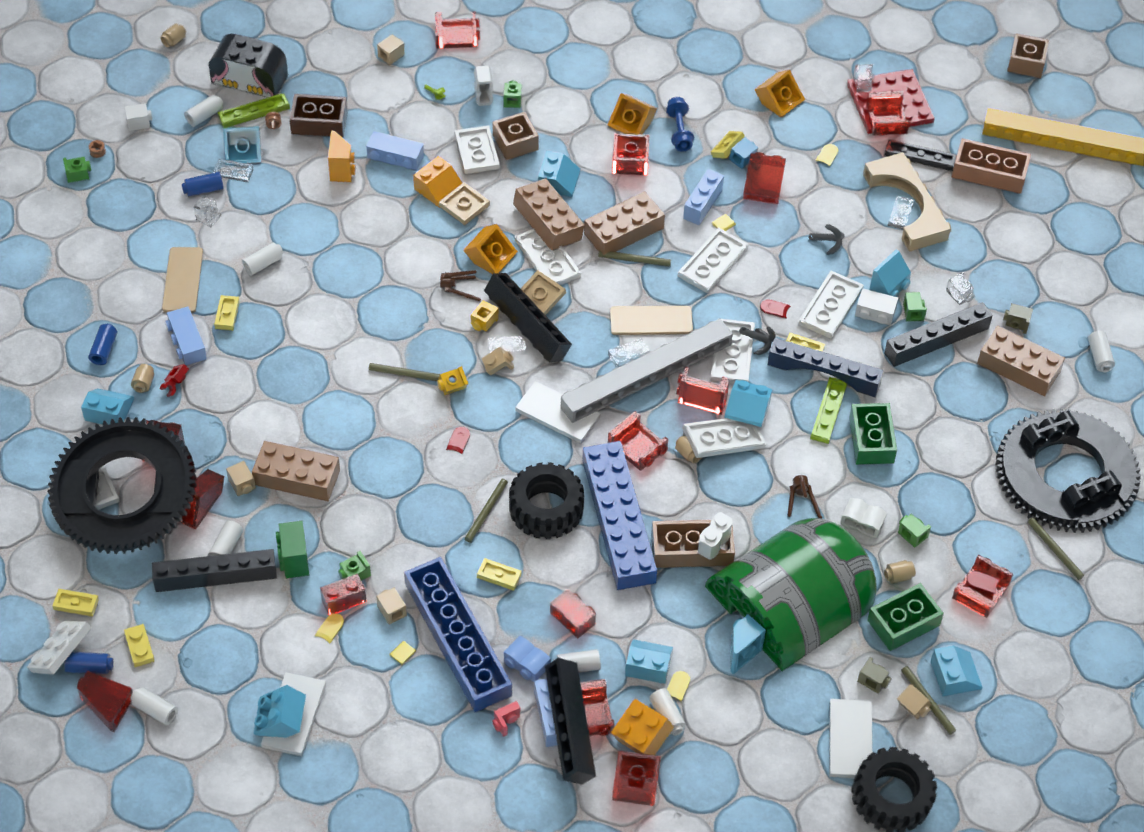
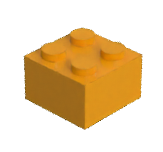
M634 698L611 731V734L618 742L651 761L674 726L668 718Z

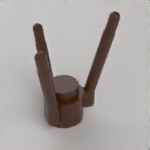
M476 270L441 273L440 287L445 288V292H452L481 301L479 297L452 288L456 287L457 280L475 279V275H469L476 274Z
M805 475L795 476L793 478V485L790 486L787 516L791 517L795 493L800 496L803 495L804 498L807 497L808 493L818 518L822 519L811 485H809L808 477Z

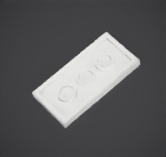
M718 228L680 269L677 276L708 294L748 249L749 244Z
M534 229L515 236L516 243L535 271L539 270L559 285L581 277V272L563 246L556 250L549 249Z
M830 271L799 319L798 325L832 339L860 295L864 285Z
M721 319L733 333L732 345L714 353L710 381L734 384L736 380L748 382L753 338L740 334L739 329L745 327L754 331L755 323Z
M535 381L517 404L515 411L581 444L600 419L601 413L596 411L572 423L560 408L561 396L563 394Z
M728 418L687 423L682 427L696 458L764 449L766 446L758 426Z
M286 672L281 687L289 685L306 695L300 732L287 738L264 736L261 748L302 756L326 686V681Z
M830 699L829 777L855 778L863 760H866L868 755L872 753V701Z

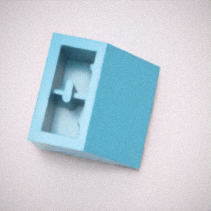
M285 685L260 696L253 734L257 736L287 738L299 733L306 695L289 685Z

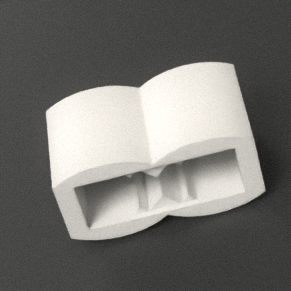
M489 66L475 67L474 89L478 106L491 105L493 102L491 69Z
M850 498L840 523L849 529L858 530L867 536L877 538L887 512L879 506L868 505L862 499Z
M722 512L712 518L710 526L702 531L699 538L698 553L709 560L717 556L720 546L725 544L730 538L733 519Z

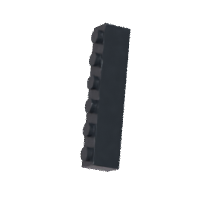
M493 273L484 289L489 299L500 308V311L510 319L511 323L521 331L522 335L532 343L533 347L543 355L546 361L549 363L562 361L572 343L507 273Z
M983 302L888 339L884 354L893 367L988 330L993 315Z
M274 549L152 562V578L155 592L277 579Z
M558 657L545 666L562 777L564 781L583 785L596 777L578 665L576 662Z

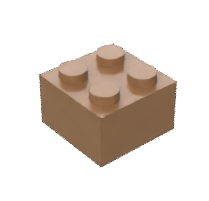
M1015 34L1007 72L1041 78L1049 40Z
M525 112L492 122L493 138L506 160L539 150V135Z

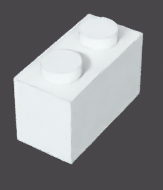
M862 288L855 316L891 326L898 297Z

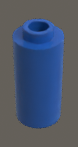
M220 172L184 179V183L181 184L183 193L187 194L188 197L224 189Z
M102 324L99 326L88 359L96 365H105L118 333L113 325Z
M71 652L65 660V672L108 674L109 670H113L114 659L110 658L109 653Z

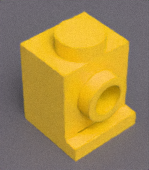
M484 300L471 314L472 327L477 331L484 330L487 332L492 324L499 319L498 307Z
M462 366L440 374L439 380H437L440 391L443 390L444 395L466 389L468 386ZM453 377L455 382H450L449 378Z

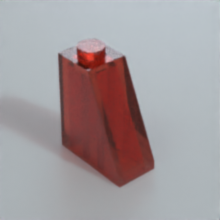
M207 469L197 477V480H195L197 487L194 488L196 494L192 495L194 501L189 502L190 509H185L187 515L181 517L183 520L182 524L193 529L198 528L221 495L225 476Z
M87 671L84 677H81L77 683L79 696L108 729L115 732L131 705L132 688Z

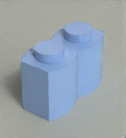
M519 636L503 652L505 664L511 669L519 670L524 679H530L533 682L546 672L545 666L551 663V658L545 652L535 647L522 636Z

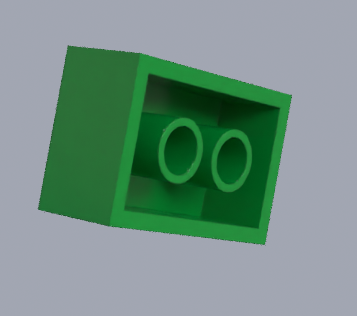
M890 403L852 404L849 421L856 465L893 464L897 454V445Z
M919 583L871 607L867 621L889 651H892L939 627L944 613L924 586Z

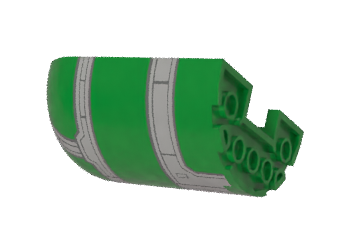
M820 518L803 519L789 525L708 578L705 583L706 589L729 614L736 610L743 617L749 614L766 630L762 650L781 671H784L867 614L874 604L877 591L874 568L861 544L842 526Z

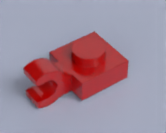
M185 364L174 366L164 379L165 382L161 384L160 390L168 387L169 392L166 396H173L176 393V383L179 384L186 378L185 374L189 368Z

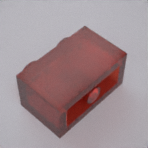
M358 573L320 588L321 601L328 615L339 613L367 602L366 590Z
M569 589L550 602V613L577 639L596 624L594 609L584 604L580 596Z

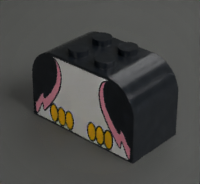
M237 34L225 35L209 61L212 84L267 98L278 95L288 77L286 56L278 46Z

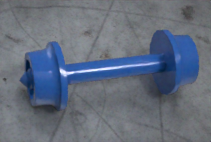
M673 97L668 101V106L666 107L667 115L676 118L678 129L672 135L671 142L676 150L681 152L688 151L692 148L694 134L691 131L685 130L683 116L689 112V106L682 97Z

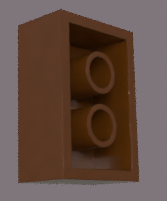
M294 94L289 119L291 134L330 136L331 131H335L343 137L348 113L347 97Z

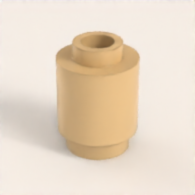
M175 23L162 32L160 36L161 42L166 47H173L186 38V30L182 25Z
M140 364L136 368L131 381V386L136 392L143 393L149 391L154 378L153 367L148 364Z
M681 436L677 439L675 449L688 462L694 464L701 459L696 458L686 436Z
M907 560L887 564L886 569H884L885 578L891 584L910 580L916 574L913 562Z

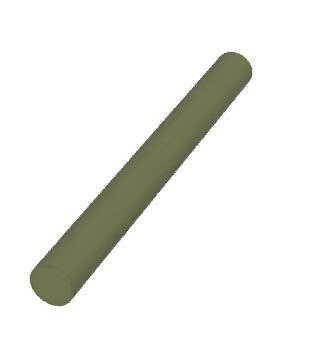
M600 250L598 253V257L669 267L671 265V259L612 251L603 255Z
M375 363L369 364V370L432 381L439 380L438 377L440 375Z
M501 479L465 536L464 539L467 542L471 543L508 484L507 480Z
M1031 518L1028 524L1078 580L1082 579L1084 574L1042 526L1034 518Z
M908 666L902 668L901 672L908 681L929 699L931 711L950 735L956 731L955 727Z

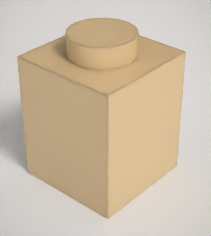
M393 34L377 44L378 57L388 65H391L405 55L403 41Z
M245 461L226 468L228 480L237 496L248 494L256 489L254 477Z
M395 587L390 590H384L377 595V607L388 624L407 616L406 605Z
M912 684L897 698L899 704L917 720L920 717H925L931 710L929 699Z

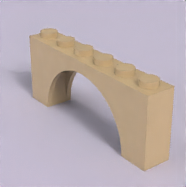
M903 152L865 163L863 176L870 188L875 186L898 188L911 195L920 207L921 216L914 223L904 227L901 239L909 252L949 239L951 232L949 222H946L941 209H938L934 198L930 196L926 185L921 182L918 172L913 169L910 159Z

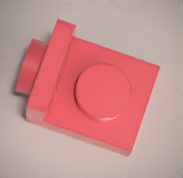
M515 701L494 711L493 726L497 732H501L503 737L507 735L508 727L506 723L511 724L520 717L518 702Z

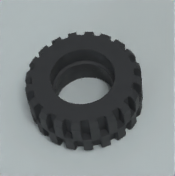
M548 462V464L536 463L534 467L532 465L526 467V471L521 470L511 482L509 489L510 516L515 525L520 530L523 529L525 534L529 536L533 534L535 538L539 539L540 537L551 539L553 536L559 538L563 536V533H570L572 527H577L579 520L582 519L584 488L577 475L574 476V472L569 468L566 470L565 466L560 464L556 466L551 462ZM540 493H553L561 497L564 502L555 508L543 509L533 505L529 500Z
M890 747L888 751H886V748L878 749L877 753L872 752L866 760H863L853 780L851 792L853 793V804H858L856 811L859 815L863 814L865 816L863 820L867 824L873 823L875 825L874 828L877 830L884 828L886 829L885 832H893L894 830L905 832L906 829L909 831L915 829L917 825L923 823L936 800L937 782L933 781L935 777L933 771L927 769L929 765L925 760L923 762L919 760L920 756L914 753L912 755L908 753V749L902 748L899 751L897 747ZM885 776L901 779L910 788L913 800L905 804H895L887 801L878 792L875 784L876 780Z

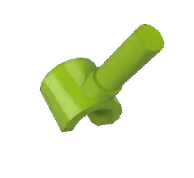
M428 85L424 86L426 90L434 94L436 100L446 97L443 87L436 90Z

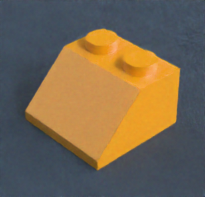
M790 69L775 73L754 89L762 105L779 117H783L805 100Z
M621 93L607 126L635 139H639L650 126L657 108L631 95Z
M331 131L328 152L330 181L351 182L352 175L356 173V165L352 164L355 162V153L351 152V145L335 131Z
M440 156L434 158L413 175L414 190L438 207L440 200L462 184L452 165Z
M497 224L484 227L463 249L475 265L491 274L499 273L518 252Z

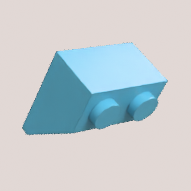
M260 126L223 129L226 165L262 162Z
M546 150L538 181L546 178L559 195L573 197L581 169L565 154Z
M897 249L873 270L870 285L871 291L898 297L899 292L906 290L910 285L911 271Z
M736 380L730 394L724 418L762 427L769 409L773 389L767 388L764 385L751 384L744 380Z
M99 388L89 391L81 406L84 420L102 425L103 421H106L109 425L111 419L118 423L121 417L124 422L134 401V396Z
M749 614L743 619H737L733 624L730 646V672L733 675L759 654L763 648L766 630Z
M633 639L627 657L625 676L666 684L673 647Z
M954 645L934 649L930 662L942 696L981 690L983 688L969 651Z

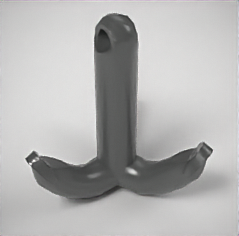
M826 224L825 228L833 232V234L811 233L808 237L810 240L836 241V244L826 252L829 255L840 249L845 235L838 228Z
M745 327L739 329L740 334L765 343L762 348L753 352L757 355L766 353L771 348V343L776 337L771 327H767L768 333L761 328H756L755 331Z

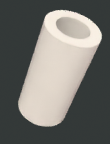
M211 95L184 112V116L187 122L192 127H195L223 109V101L219 96Z
M272 242L244 258L242 265L245 271L252 276L282 259L283 249L279 244Z
M1095 331L1088 336V342L1096 369L1104 373L1109 372L1114 368L1115 362L1107 335L1104 331Z
M226 521L208 556L231 554L243 533V527L237 522Z
M598 649L557 655V658L576 662L579 673L601 670Z
M144 687L134 690L131 695L132 706L165 725H169L177 715L178 707Z
M663 688L652 693L649 700L654 710L668 718L674 726L669 735L676 736L681 734L686 723L668 690Z

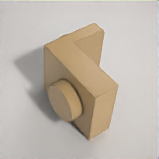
M498 347L482 358L489 375L496 373L505 366L511 370L514 368L512 354L501 347Z

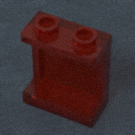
M435 12L436 49L477 47V40H480V30H477V28H480L479 18H476V12H472V18L442 19V12Z
M903 91L868 93L866 106L873 136L908 134L910 122L906 119L903 108Z
M761 152L751 153L743 199L779 204L786 158L779 155L767 156Z
M685 367L684 372H680L677 381L679 384L676 395H679L678 403L722 415L728 398L730 378L723 376L720 385L689 377V367Z
M634 411L608 432V443L621 441L625 458L641 471L645 467L651 466L658 456H663L667 452L668 438L665 436L660 439L640 422L641 415Z
M978 555L974 565L963 581L959 582L955 587L952 599L988 618L1009 587L1013 573L993 563L990 559ZM976 571L1001 579L996 585V594L971 587L967 583L968 574Z
M606 680L580 682L589 736L609 735L614 728V720L611 716L606 693Z

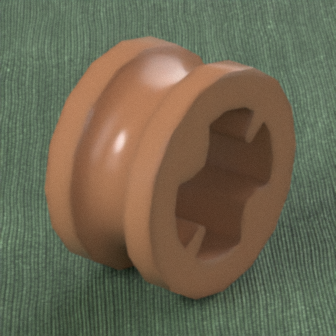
M270 112L265 116L268 128L277 129L281 126V115L279 113Z
M95 140L89 144L92 157L100 158L105 155L106 149L102 141Z

